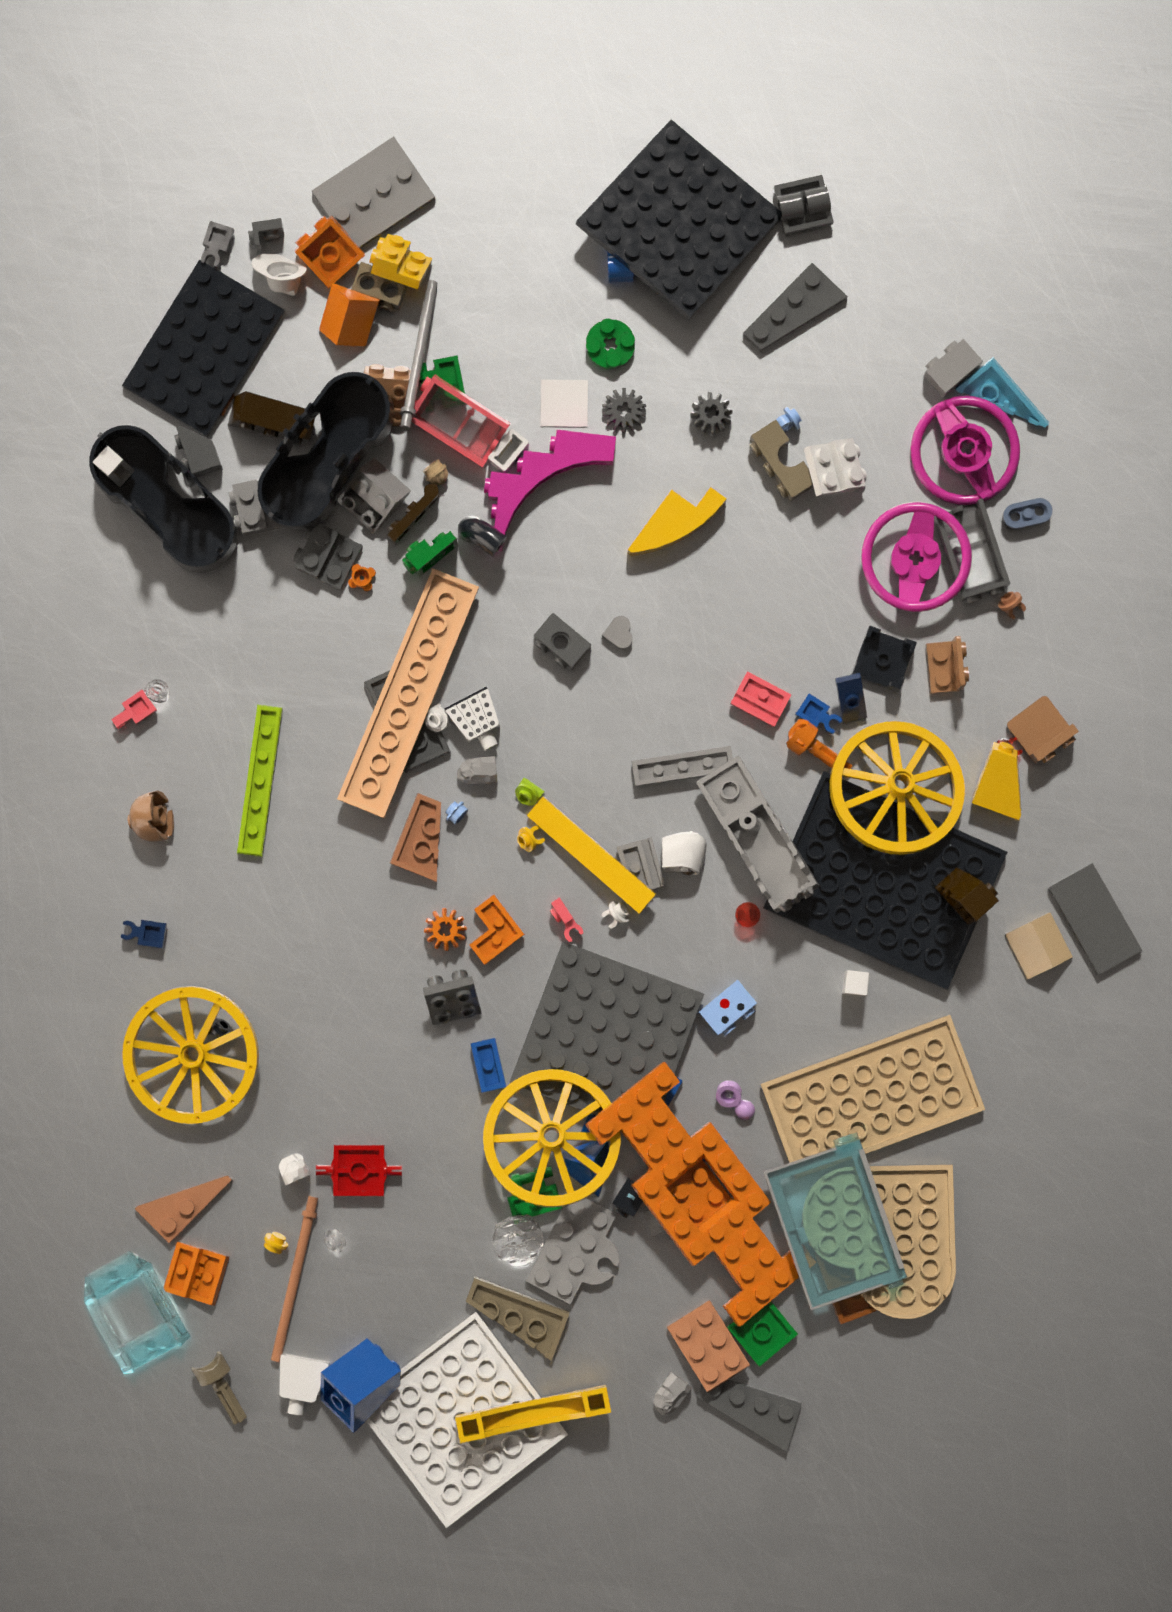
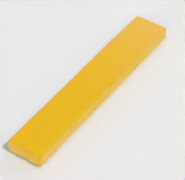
M542 797L527 814L533 822L639 914L643 912L657 895L545 797Z

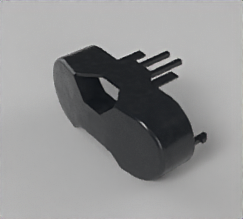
M347 372L334 377L326 384L314 402H310L307 405L303 414L300 416L295 414L293 418L296 422L291 429H284L283 433L286 436L283 442L281 441L277 446L276 454L261 473L257 489L262 509L279 525L292 530H307L318 526L326 520L336 507L337 494L370 449L381 446L390 433L395 417L393 401L387 390L372 376L361 372ZM320 414L322 435L309 453L288 457L294 443L298 444L300 442L298 437L305 428L308 430L311 427L309 423Z
M121 425L113 427L104 433L100 432L97 435L98 439L93 444L90 452L89 467L98 487L113 503L124 505L163 543V549L177 565L191 572H209L222 566L231 557L237 542V531L228 509L151 434L136 426ZM107 446L135 470L121 487L115 484L93 463ZM168 463L178 475L182 472L187 484L190 487L194 484L204 498H183L168 484Z

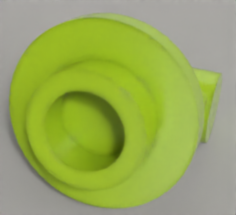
M525 777L515 789L518 801L528 806L535 805L545 792Z

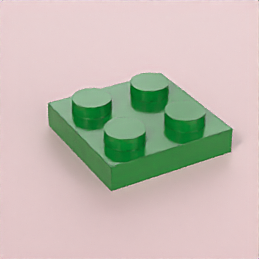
M771 1301L742 1326H737L734 1321L727 1326L759 1367L798 1335Z

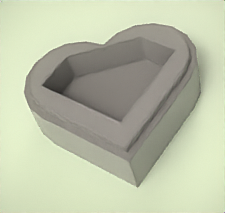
M624 616L614 618L602 634V637L619 649L628 648L631 646L633 638L629 632L630 621Z

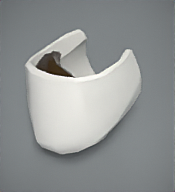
M692 831L663 837L662 871L666 873L681 872L689 876L700 874L706 853V839Z

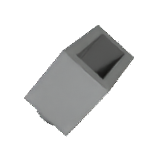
M964 339L959 343L953 341L944 349L946 352L944 356L940 359L934 357L925 366L927 370L924 373V377L942 397H945L980 367L983 362Z

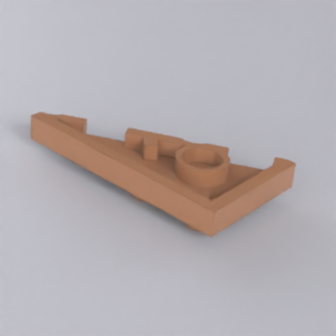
M227 1175L139 1205L135 1210L170 1243L233 1179Z

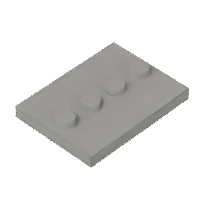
M394 136L312 190L313 195L328 217L332 215L360 249L435 200L434 194Z

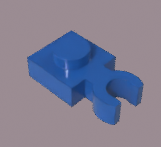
M810 693L795 714L800 719L807 720L816 727L819 723L823 724L825 731L829 734H834L835 732L834 729L830 728L829 722L835 720L841 723L842 721L841 717L836 714H827L826 712L830 706Z

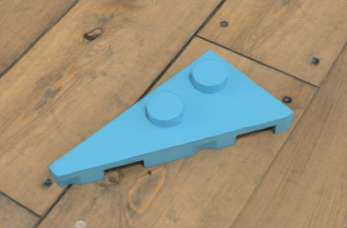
M994 357L956 387V390L960 393L964 392L971 396L988 400L1004 412L1027 419L1029 423L1036 426L1040 425L1045 428L1049 425V421Z

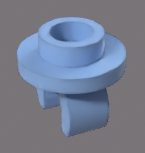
M788 407L784 408L785 414L776 419L784 432H787L792 426L798 430L800 428L799 422L802 421L801 417L794 408L792 410Z

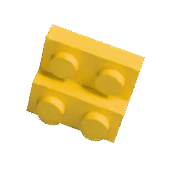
M387 234L386 238L380 237L376 249H373L369 263L373 264L371 274L418 289L431 266L432 258L425 256L421 252L410 251L411 242L404 240L401 236Z

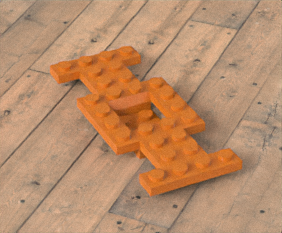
M662 1062L587 1122L585 1126L600 1145H603L621 1130L649 1167L647 1169L648 1172L631 1185L692 1266L698 1264L711 1252L715 1254L741 1289L723 1307L736 1325L742 1326L797 1280L799 1276L790 1250L781 1257L752 1219L768 1206L771 1201L712 1123H706L690 1137L661 1097L680 1082L669 1066ZM703 1158L710 1165V1167L713 1169V1171L716 1173V1175L719 1177V1179L722 1181V1183L725 1185V1187L728 1189V1191L734 1198H731L729 1196V1194L726 1192V1190L723 1188V1186L720 1184V1182L717 1180L714 1174L704 1163V1161L702 1160ZM801 1244L809 1268H811L817 1262L805 1246Z

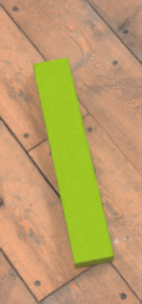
M257 704L237 854L263 857L283 711L281 707Z

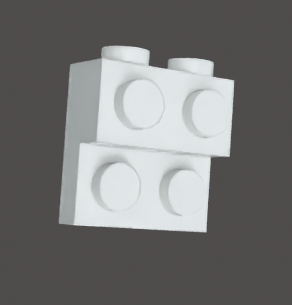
M853 438L834 440L827 444L812 445L804 448L816 497L852 492L866 486L867 474L861 468L859 462L860 448L854 443Z

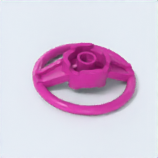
M957 396L939 402L922 416L912 436L911 460L918 479L930 493L949 503L972 505L976 504L979 499L983 498L985 502L995 497L1010 483L1016 473L1020 460V442L1013 422L997 405L979 397ZM974 406L986 410L995 416L1005 428L1010 442V459L1004 474L997 483H995L989 463L992 451L990 435L983 427L969 423L956 407ZM935 417L944 435L941 443V453L944 462L957 474H964L977 494L959 495L948 492L936 485L926 473L921 459V441L926 428ZM966 442L967 445L971 444L973 446L970 450L971 454L961 452L962 443Z
M905 503L884 512L869 528L862 546V568L871 589L887 604L905 611H929L943 606L952 600L963 588L968 579L972 564L971 544L963 526L946 510L928 503ZM914 512L907 535L900 538L891 554V567L895 575L899 577V598L883 588L876 578L872 567V548L878 533L890 520L897 516ZM934 516L946 522L956 534L961 546L962 563L955 582L947 591L934 599L919 602L925 583L937 574L941 564V552L938 543L933 540ZM917 553L923 559V562L913 565V560H910L909 556Z

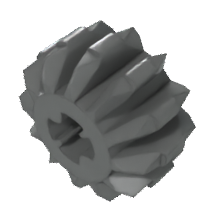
M708 392L707 400L700 395L698 396L700 404H692V408L696 411L690 413V418L697 419L693 423L695 428L701 424L703 425L701 429L703 434L707 428H710L711 435H715V427L723 432L725 427L722 423L726 425L731 423V419L726 416L732 415L733 410L725 409L730 403L729 400L720 403L721 394H718L715 400L712 399V392ZM714 409L716 410L715 415L718 416L713 415L712 418H708L707 412Z

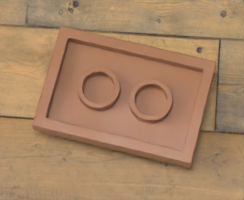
M710 1300L667 1327L707 1393L750 1367L749 1362Z

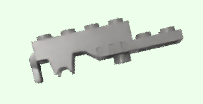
M739 755L696 782L724 830L728 833L727 835L734 843L736 850L740 853L741 858L752 873L761 893L776 913L781 910L786 912L792 908L794 903L797 904L801 899H807L814 894L813 891L820 887Z

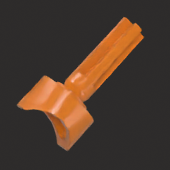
M804 719L797 720L788 732L789 740L786 742L788 749L797 755H801L804 751L808 750L832 768L838 754L818 739H815L818 732L816 726ZM846 761L844 768L851 769L852 764Z

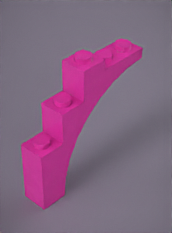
M557 430L556 436H551L549 451H554V454L524 451L523 457H518L517 472H521V475L491 472L490 478L485 479L484 493H488L489 500L497 501V504H492L491 518L495 519L494 528L506 535L515 513L525 499L540 485L554 476L579 467L613 465L616 436ZM504 543L498 551H503Z

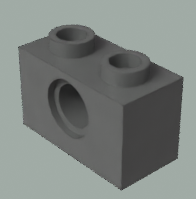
M554 613L548 617L534 634V639L536 640L534 644L544 653L550 651L556 656L554 661L563 669H566L568 666L573 670L591 648V643ZM564 637L568 641L567 647L557 649L553 644L555 639Z

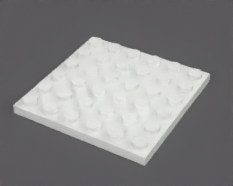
M477 1312L473 1313L401 1368L400 1385L367 1419V1423L446 1528L568 1435V1432L560 1422H554L460 1443L455 1420L456 1415L541 1398Z

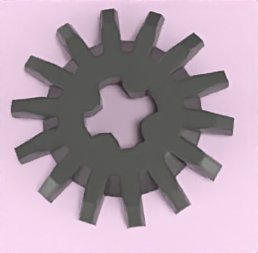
M622 388L621 395H619L616 389L613 390L615 397L612 398L607 395L606 399L610 403L602 404V407L608 408V411L602 413V416L610 417L605 423L609 425L611 422H614L613 430L615 431L618 426H622V432H626V426H630L632 431L635 430L634 422H637L639 425L643 423L638 417H646V413L640 411V408H645L646 404L638 403L643 397L640 395L634 398L635 390L633 389L629 395L626 394V388ZM623 403H627L628 408L631 409V413H626L625 417L620 416L621 412L617 410V407H622Z

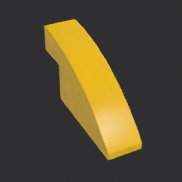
M710 487L695 507L671 490L628 548L627 554L638 556L656 552L688 538L718 513L726 503L727 498Z

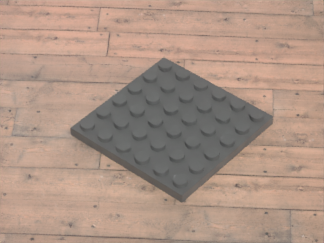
M562 941L509 1083L535 1071L548 1069L564 1070L576 1073L593 1082L605 1093L612 1103L662 1062H665L675 1074L704 993ZM546 1081L537 1083L542 1096L559 1102L565 1082ZM573 1085L566 1105L582 1110L596 1100L586 1091ZM530 1086L524 1088V1089L529 1090V1091L532 1092ZM668 1092L661 1097L664 1102ZM600 1107L591 1114L596 1116L602 1111V1108Z

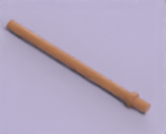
M308 1196L306 1209L302 1211L304 1218L273 1347L272 1361L280 1362V1357L283 1353L313 1219L317 1218L315 1211L318 1197Z

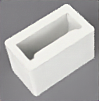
M510 429L488 456V461L500 472L508 473L517 462L518 457H521L529 447V442L514 429Z
M109 446L93 461L119 487L135 471Z
M845 971L842 994L867 996L870 973Z

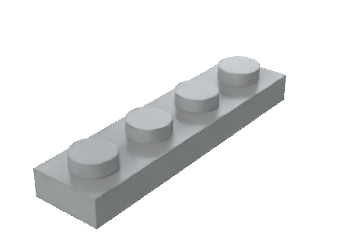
M731 746L632 761L635 786L706 776L733 759Z

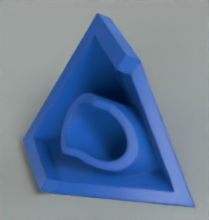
M592 1141L574 1148L602 1168L610 1147L608 1141L603 1145H600L598 1141ZM565 1150L561 1151L569 1176L581 1185L585 1186L597 1175ZM602 1186L593 1193L597 1197L600 1196Z

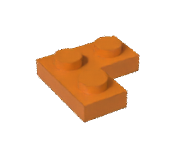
M492 895L474 909L489 930L469 945L482 963L486 965L520 939L524 933L495 895Z

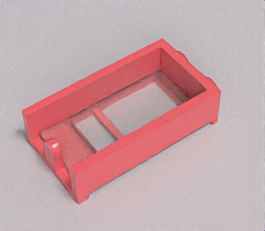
M436 374L432 379L427 377L419 389L423 392L418 400H415L414 409L416 413L411 422L483 468L488 460V456L495 449L511 423L450 385Z

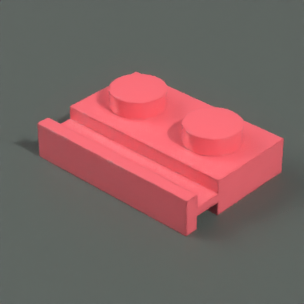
M747 671L730 704L775 727L791 694Z

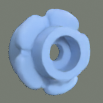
M463 801L459 804L453 802L445 812L448 814L447 821L451 820L456 825L464 818L468 809L463 805Z

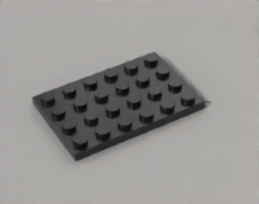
M199 259L123 382L122 387L208 438L221 417L223 409L231 396L237 391L285 313V310L207 263H202Z

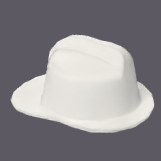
M261 254L256 256L251 263L255 271L266 277L268 286L272 291L292 296L297 294L301 277L306 273L305 266L278 254Z

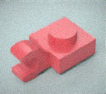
M140 690L122 703L125 710L111 720L119 730L132 719L138 725L155 713L157 709L145 692Z
M560 897L551 903L553 909L550 912L558 923L563 921L566 926L564 936L568 942H571L573 940L569 936L570 930L576 929L582 935L583 929L575 922Z

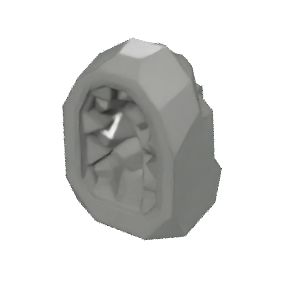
M495 756L468 759L462 762L457 770V778L461 782L470 785L498 782Z
M670 1372L655 1393L654 1404L656 1411L661 1415L671 1414L678 1408L692 1386L673 1372Z

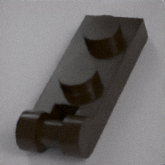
M435 484L426 485L424 488L425 495L417 503L415 501L410 503L404 511L406 515L400 521L396 519L389 526L387 537L394 545H397L439 499V490Z

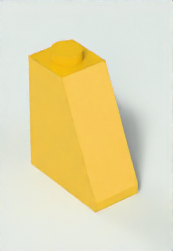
M993 742L973 793L972 803L1020 820L1022 806L1018 752L1008 743L1000 742L998 744Z

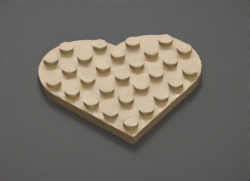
M953 1165L870 1166L904 1265L906 1278L863 1292L861 1295L875 1310L889 1317L913 1319L927 1315L945 1300L955 1280ZM855 1166L838 1168L822 1176L809 1190L802 1209V1226L812 1249L822 1259L835 1266L854 1269L855 1281L890 1270Z

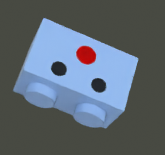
M737 980L698 1013L717 1036L721 1033L726 1036L736 1028L734 1022L742 1017L745 1020L756 1011L753 1006L757 1002Z

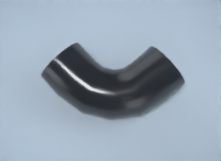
M476 516L464 517L458 524V533L463 541L474 543L492 557L498 552L507 538L506 535Z

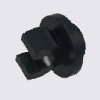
M216 1018L208 1035L213 1033L217 1038L231 1032L230 1025L225 1020Z

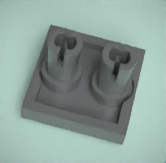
M460 970L461 978L458 977V972L454 971L451 975L453 981L443 983V978L439 975L435 976L436 984L434 983L433 976L428 978L427 984L429 987L423 988L433 1025L445 1024L449 1021L482 1014L472 976L468 977L466 970Z

